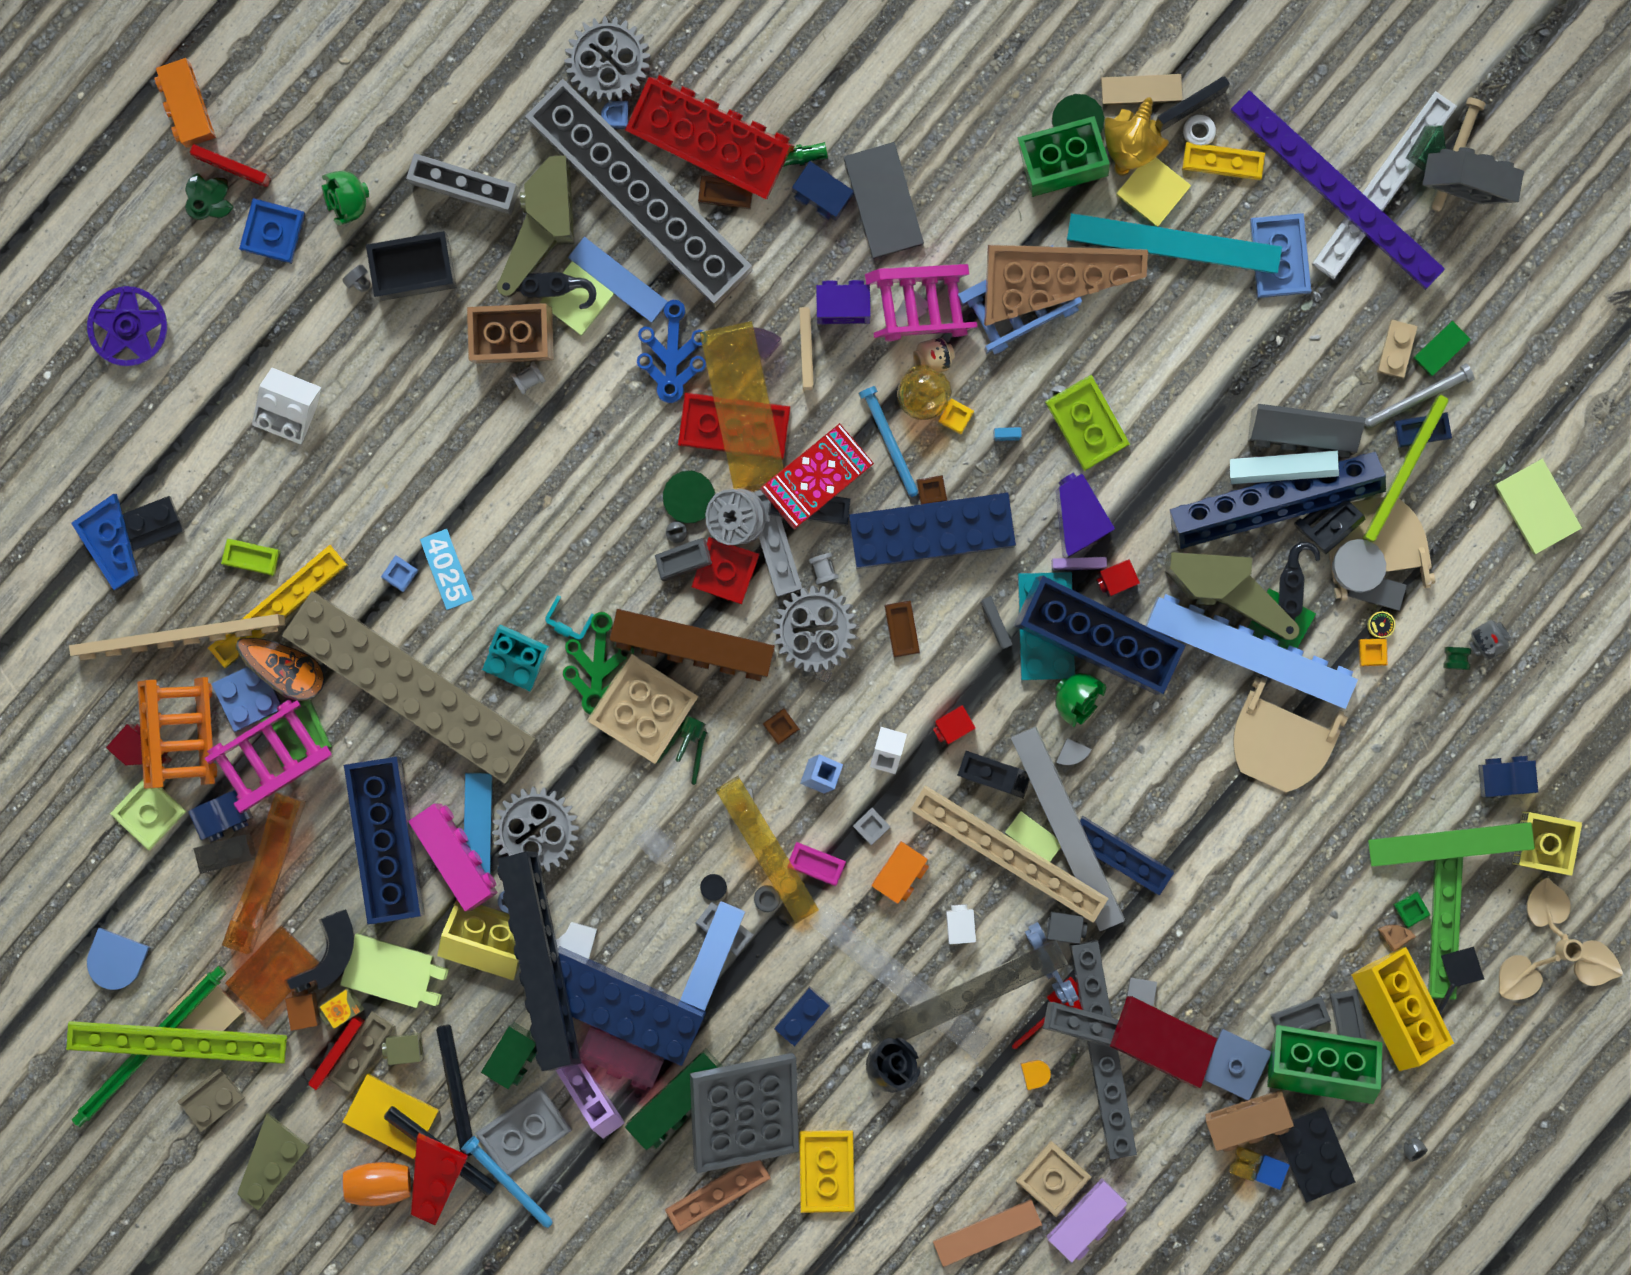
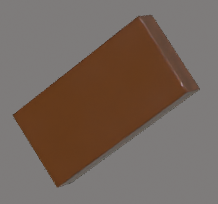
M701 175L698 203L751 210L753 193L723 178Z
M911 600L884 605L893 657L920 653Z

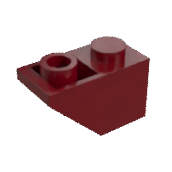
M138 723L136 726L134 724H126L106 746L125 766L143 765L140 724ZM164 752L161 755L162 764H169L172 760L167 755L169 752Z

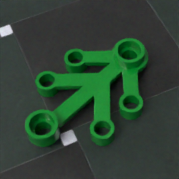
M598 612L591 619V626L596 631L593 662L581 649L582 646L578 640L570 639L565 644L566 652L573 655L592 677L590 689L579 677V670L575 666H567L563 670L564 679L571 682L583 696L582 707L589 715L595 709L590 705V700L594 697L600 700L609 687L607 685L602 689L603 678L627 659V657L622 655V649H618V652L604 663L606 635L613 625L611 616L605 612ZM600 618H605L607 626L600 628L597 625V621ZM571 642L578 644L576 652L569 651L568 646ZM631 647V654L634 655L635 651L633 647ZM570 668L576 671V676L573 679H569L566 676V671Z

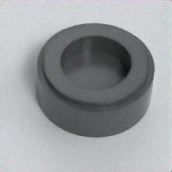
M771 885L761 886L754 895L756 907L763 912L774 911L781 901L779 891Z

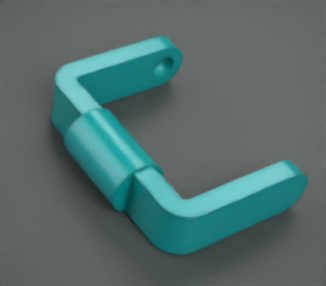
M557 595L545 617V621L555 627L554 631L567 638L572 636L577 640L583 639L591 625V619L594 614L590 615L579 635L572 631L571 627L550 619L561 600V596Z

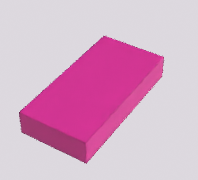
M796 842L786 867L836 886L846 861Z

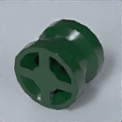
M1444 647V653L1446 654V661L1443 663L1444 669L1470 670L1468 656L1471 654V648Z

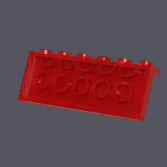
M658 75L657 78L649 77L625 131L753 194L768 199L789 152L794 150L795 146L789 143L790 138L778 132L772 135L765 131L766 126L752 120V123L749 124L742 120V114L729 109L728 112L718 109L719 103L709 98H705L702 101L696 98V92L682 86L680 90L671 86L673 81L662 75Z

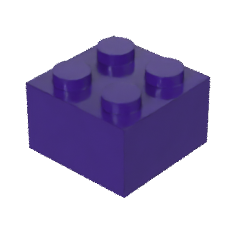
M827 280L822 281V285H816L817 325L870 324V285H866L863 280L848 281L849 285H838V281Z

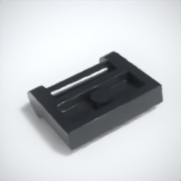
M1348 500L1340 503L1313 528L1310 526L1330 508L1309 513L1303 519L1299 518L1294 522V525L1324 554H1327L1366 520L1364 514Z

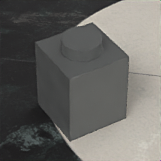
M1050 911L1046 938L1080 944L1081 938H1086L1087 922H1083L1084 917L1081 915Z

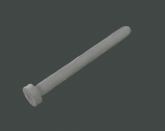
M1466 363L1460 366L1461 371L1366 418V428H1372L1464 380L1468 383L1475 380L1471 368Z

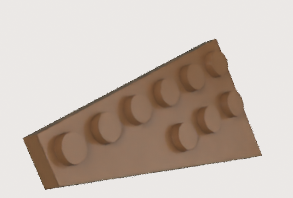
M988 245L984 325H991L1024 313L1037 311L1083 295L1147 277L1148 250Z

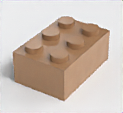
M548 304L467 307L469 361L475 364L554 360L552 307Z

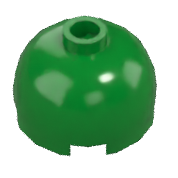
M343 170L322 175L323 180H326V184L321 185L323 197L328 211L333 209L337 218H334V222L340 226L358 219L366 208V198H369V190L366 183H361L357 176Z
M1085 673L1072 675L1068 679L1063 678L1055 689L1058 692L1055 698V706L1059 715L1072 727H1075L1077 723L1082 725L1097 709L1098 706L1095 705L1096 699L1099 694L1105 695L1106 684L1098 678Z

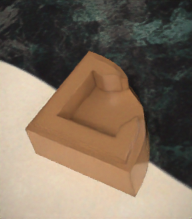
M1385 925L1378 928V931L1393 952L1416 937L1409 929L1399 925Z

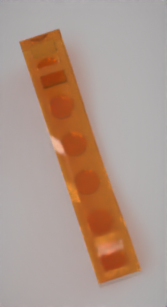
M282 792L275 794L266 819L256 860L242 897L230 920L222 946L244 954L253 953L305 807V800Z

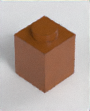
M308 989L298 993L293 991L292 997L285 999L291 1031L321 1024L316 992L308 994Z

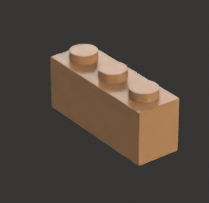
M1282 1090L1205 1114L1206 1123L1216 1151H1232L1238 1148V1144L1247 1141L1250 1144L1257 1143L1263 1140L1266 1135L1272 1133L1274 1135H1281L1287 1133L1291 1127H1294L1293 1119Z

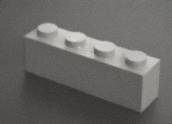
M415 153L406 178L411 185L512 215L519 188L514 183Z

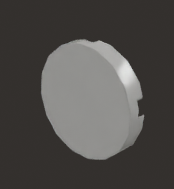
M1355 539L1346 542L1336 551L1334 561L1332 562V570L1335 579L1341 587L1356 593L1371 591L1381 583L1386 574V561L1384 554L1377 545L1368 540Z

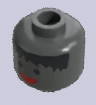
M1489 620L1472 630L1471 637L1473 641L1469 645L1477 657L1482 654L1484 658L1491 660L1508 650V641L1512 639L1501 622L1496 623L1493 620Z

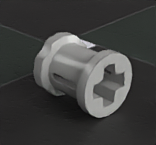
M534 361L531 363V366L521 372L511 374L522 394H525L527 389L537 383L545 382Z
M831 553L809 559L817 576L816 585L839 579L832 566Z

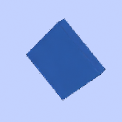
M253 198L239 249L292 264L305 212Z

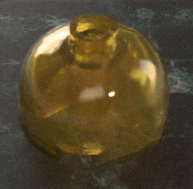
M927 365L915 366L909 369L900 380L897 390V399L904 413L917 420H931L939 416L949 404L952 394L951 385L942 372L939 374L935 370L928 369L929 366Z

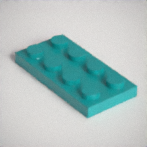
M1072 572L1018 573L1019 613L1036 577L1045 576L1072 589ZM1019 629L1021 680L1068 679L1075 675L1073 654Z

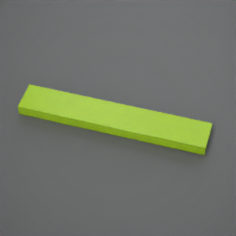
M1442 395L1436 397L1362 538L1363 540L1374 542L1378 537L1447 406L1448 398Z

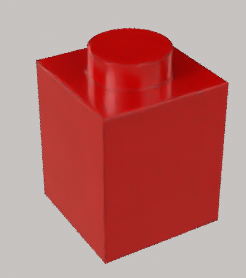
M1130 559L1098 572L1100 578L1096 579L1101 593H1107L1108 597L1140 584Z
M963 705L934 721L936 727L933 728V731L940 743L945 740L948 745L976 729Z

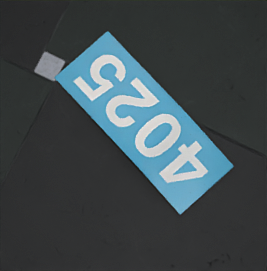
M444 529L421 538L423 550L446 610L474 600L448 530Z

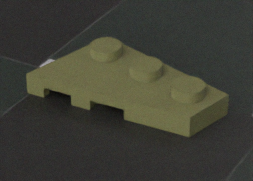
M267 1113L237 1194L256 1210H260L310 1146Z

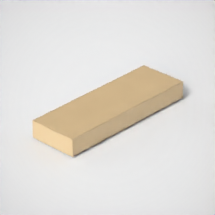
M1181 74L1102 77V106L1142 104L1147 97H1151L1153 103L1181 102Z
M801 307L799 311L803 390H812L814 385L809 307Z

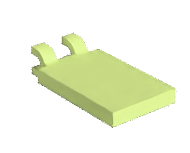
M356 933L352 955L344 970L340 985L415 1008L419 1007L420 1001L437 1006L440 1003L442 994L428 991V983L430 977L440 980L447 979L449 969L431 964L433 960L432 955Z

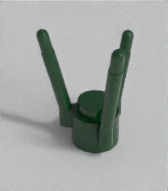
M686 716L685 721L681 723L657 760V763L661 762L681 733V737L684 740L675 759L676 762L681 761L689 742L696 743L698 739L691 781L692 785H695L700 768L703 744L707 732L704 731L706 724Z

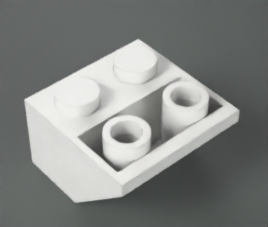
M271 368L259 386L252 425L302 444L316 411L321 387Z

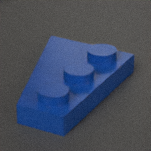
M112 494L71 524L113 590H118L137 577L138 571L117 494Z

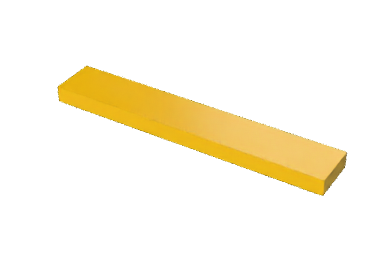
M332 545L327 546L242 619L276 614L284 615V618H287L305 602L311 591L317 592L346 568L348 564ZM261 629L253 630L252 636L236 638L235 633L226 634L225 640L215 641L208 649L221 665L227 668L240 657L236 649V643L239 639L263 638L268 633L262 634Z

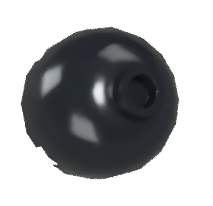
M887 1038L880 1041L869 1051L866 1059V1073L872 1084L884 1092L895 1093L906 1090L917 1082L920 1075V1067L917 1068L916 1061L919 1057L913 1046L902 1038Z

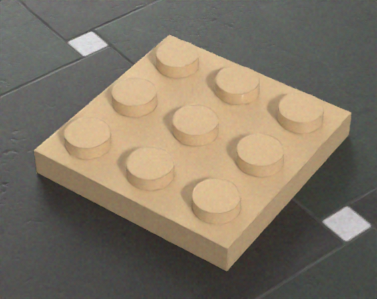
M630 653L587 721L656 764L698 696Z

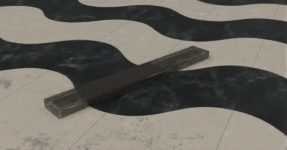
M1055 939L873 1025L872 1028L879 1042L887 1038L908 1040L1066 966L1068 962Z

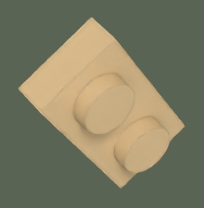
M1396 320L1390 321L1377 372L1401 379L1405 377L1418 326Z

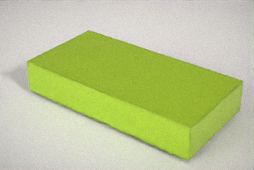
M227 538L221 564L275 576L280 550Z

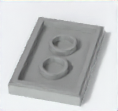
M541 1086L475 1134L494 1162L509 1176L571 1132L572 1129Z

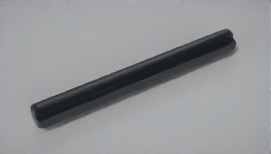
M446 1024L438 1026L436 1031L460 1152L464 1153L461 1148L473 1135L451 1025Z
M391 1106L386 1111L384 1119L413 1141L417 1142V1136L420 1133L442 1143L394 1106ZM465 1161L459 1175L482 1193L489 1196L494 1191L496 1183Z

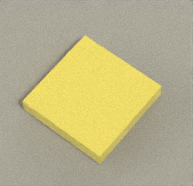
M1155 157L1149 163L1138 167L1116 195L1151 224L1158 227L1189 190L1191 185Z

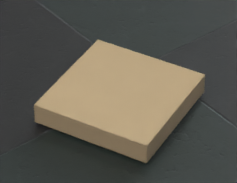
M205 974L167 1011L169 1015L207 976V974ZM217 985L180 1026L183 1029L225 1031L244 1011Z
M1050 1141L1020 1174L1016 1182L1057 1217L1091 1179V1175L1053 1141Z

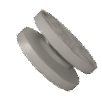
M746 489L723 490L715 494L708 503L705 513L706 525L710 534L718 542L726 545L748 544L757 539L763 531L766 522L765 508L761 499L754 492Z

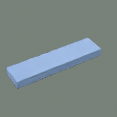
M722 901L719 903L681 996V1001L705 1011L745 911Z

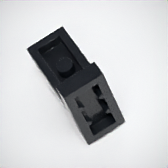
M965 751L957 774L959 777L1024 799L1030 782L1026 771L969 751Z

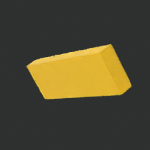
M1186 142L1182 170L1261 180L1265 153L1213 145H1195Z

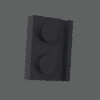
M171 496L122 514L132 550L135 552L185 532Z

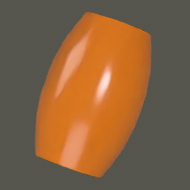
M376 1162L359 1165L343 1172L345 1202L372 1207L397 1203L410 1197L411 1178L409 1167L397 1163Z

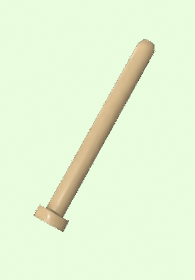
M1471 97L1467 99L1466 106L1469 108L1454 145V151H1459L1460 147L1466 146L1479 111L1484 110L1485 102ZM1437 190L1432 204L1434 211L1439 212L1443 208L1448 193Z

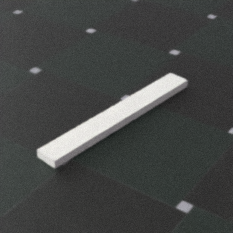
M1436 91L1363 192L1381 211L1385 209L1457 107ZM1345 217L1312 265L1334 280L1363 240L1365 234Z

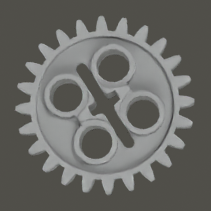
M604 16L602 24H598L594 18L592 27H589L586 23L583 24L585 30L583 33L575 30V35L578 39L568 40L573 49H565L566 55L571 58L565 59L564 62L566 66L571 67L566 72L568 76H574L571 79L572 85L580 84L578 87L580 94L588 90L587 97L589 100L596 94L598 103H601L604 96L608 98L609 103H612L613 96H617L621 102L623 101L622 93L626 92L631 97L632 87L638 90L641 89L638 80H647L646 75L642 71H650V65L644 62L650 61L651 56L648 53H644L649 50L647 43L641 44L644 41V35L635 36L637 34L636 26L628 30L627 20L620 26L617 17H614L612 23H608L606 16ZM605 37L613 39L612 44L609 46H602L600 42ZM590 45L596 46L607 59L612 57L614 65L626 72V74L621 75L609 61L603 62L601 54L590 48ZM625 54L633 56L632 61L629 63L620 62V58ZM590 56L596 59L594 64L590 66L582 64L586 57ZM610 73L616 76L610 83L602 81L603 76Z
M811 586L809 593L807 589L801 588V596L791 593L793 601L784 600L783 602L787 608L785 610H777L782 615V618L774 619V622L779 624L780 628L773 630V633L780 635L781 638L777 639L775 644L783 645L779 653L783 655L788 654L786 662L791 663L795 661V668L800 669L804 665V671L810 672L812 667H814L815 672L821 673L823 665L826 670L831 671V662L840 666L839 657L849 658L846 649H855L850 641L859 638L852 634L853 630L860 628L859 625L852 624V621L858 616L857 614H849L853 605H843L846 597L840 596L837 598L838 591L831 590L828 594L827 587L822 586L819 592L816 586ZM831 608L833 610V617L830 621L826 622L823 617L824 612ZM805 610L807 612V619L804 623L800 624L798 615L801 611ZM817 625L822 627L838 625L839 627L838 630L832 631L818 630L816 633L809 631L794 633L795 628H816ZM829 635H833L834 644L831 648L827 649L825 639ZM803 637H807L809 641L805 650H801L799 647V642Z
M532 787L529 795L525 789H521L520 798L512 793V803L506 800L502 802L506 810L498 809L496 811L502 816L501 820H493L494 824L499 825V829L492 831V834L500 835V839L495 841L494 845L502 844L504 847L500 850L499 855L508 853L510 856L525 852L526 844L529 841H534L539 846L540 866L544 865L548 872L551 871L552 862L557 867L561 866L560 857L566 860L569 859L565 851L575 850V847L570 842L579 840V837L572 834V831L580 829V826L572 825V821L578 818V816H570L568 813L573 806H563L566 800L565 797L557 801V791H553L550 796H547V788L545 787L542 788L540 794H537L536 787ZM537 804H542L546 807L547 814L543 819H538L533 814V808ZM552 816L556 817L554 822L539 831L540 837L535 834L522 843L516 844L518 838L532 830V823L537 826ZM514 819H520L524 823V830L520 834H516L511 830V822ZM552 826H556L561 830V838L558 841H551L548 838L547 832Z

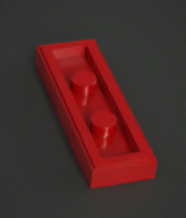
M195 144L192 145L190 153L195 159L265 188L268 187L271 178L266 173Z
M359 1016L352 1018L309 1081L310 1087L315 1090L321 1088L365 1020Z

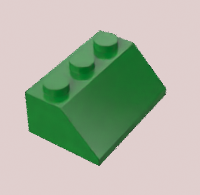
M1095 116L1017 137L1023 168L1032 197L1109 176L1110 163Z

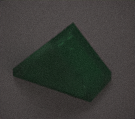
M1443 125L1424 126L1406 156L1407 160L1424 172L1426 170L1428 154L1440 153L1441 149H1446Z

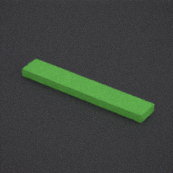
M1532 822L1368 840L1372 867L1535 849Z
M1463 857L1434 860L1428 991L1431 997L1435 999H1443L1450 986L1441 955L1459 950ZM1455 987L1449 999L1456 1000L1457 987Z

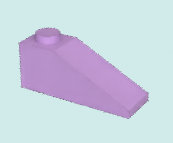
M582 1059V1064L557 1069V1074L591 1129L604 1139L625 1123Z

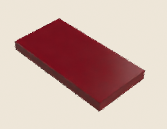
M1127 996L1110 1047L1194 1088H1201L1218 1038L1133 996Z

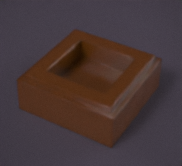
M943 475L916 480L920 504L947 501Z
M784 708L763 723L778 745L800 730Z

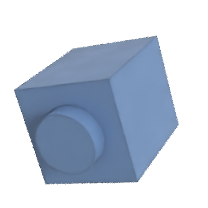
M820 754L808 759L800 784L823 794L834 790L843 764Z

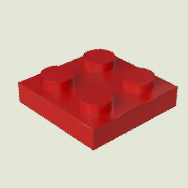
M708 537L707 546L712 564L697 569L691 587L742 605L759 554L735 545H726L714 538Z

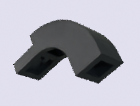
M346 909L318 919L326 939L324 956L315 967L285 979L288 990L295 989L296 993L310 988V982L314 981L316 988L320 990L334 982L342 974L351 958L354 945L353 927Z

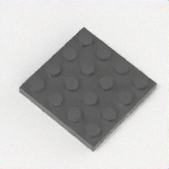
M793 1053L690 1073L693 1162L697 1173L799 1152L797 1064Z

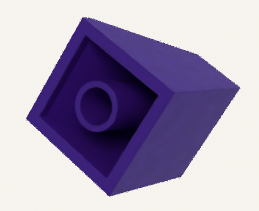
M1074 472L1061 479L1058 483L1060 486L1055 491L1061 548L1064 558L1072 556L1115 529L1084 475L1076 476Z

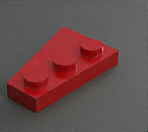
M418 1134L411 1215L434 1226L436 1225L468 1155L423 1134Z

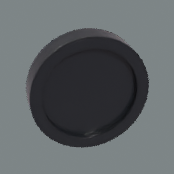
M709 874L701 881L700 890L706 899L716 901L725 895L727 884L722 876Z

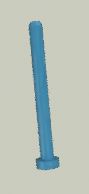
M872 386L858 394L861 399L865 398L906 491L912 498L918 495V489L875 396V393L878 392L877 388Z
M475 1136L470 1138L461 1150L465 1154L471 1153L544 1227H550L553 1223L552 1219L478 1145L479 1140Z

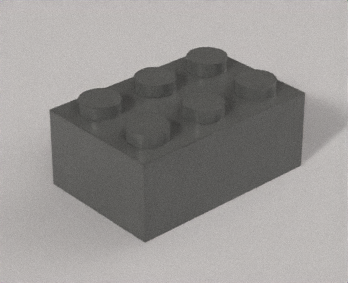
M1460 147L1459 151L1441 149L1440 153L1428 154L1423 185L1480 205L1519 202L1524 171L1515 168L1512 162H1497L1492 155H1477L1475 150L1471 148Z

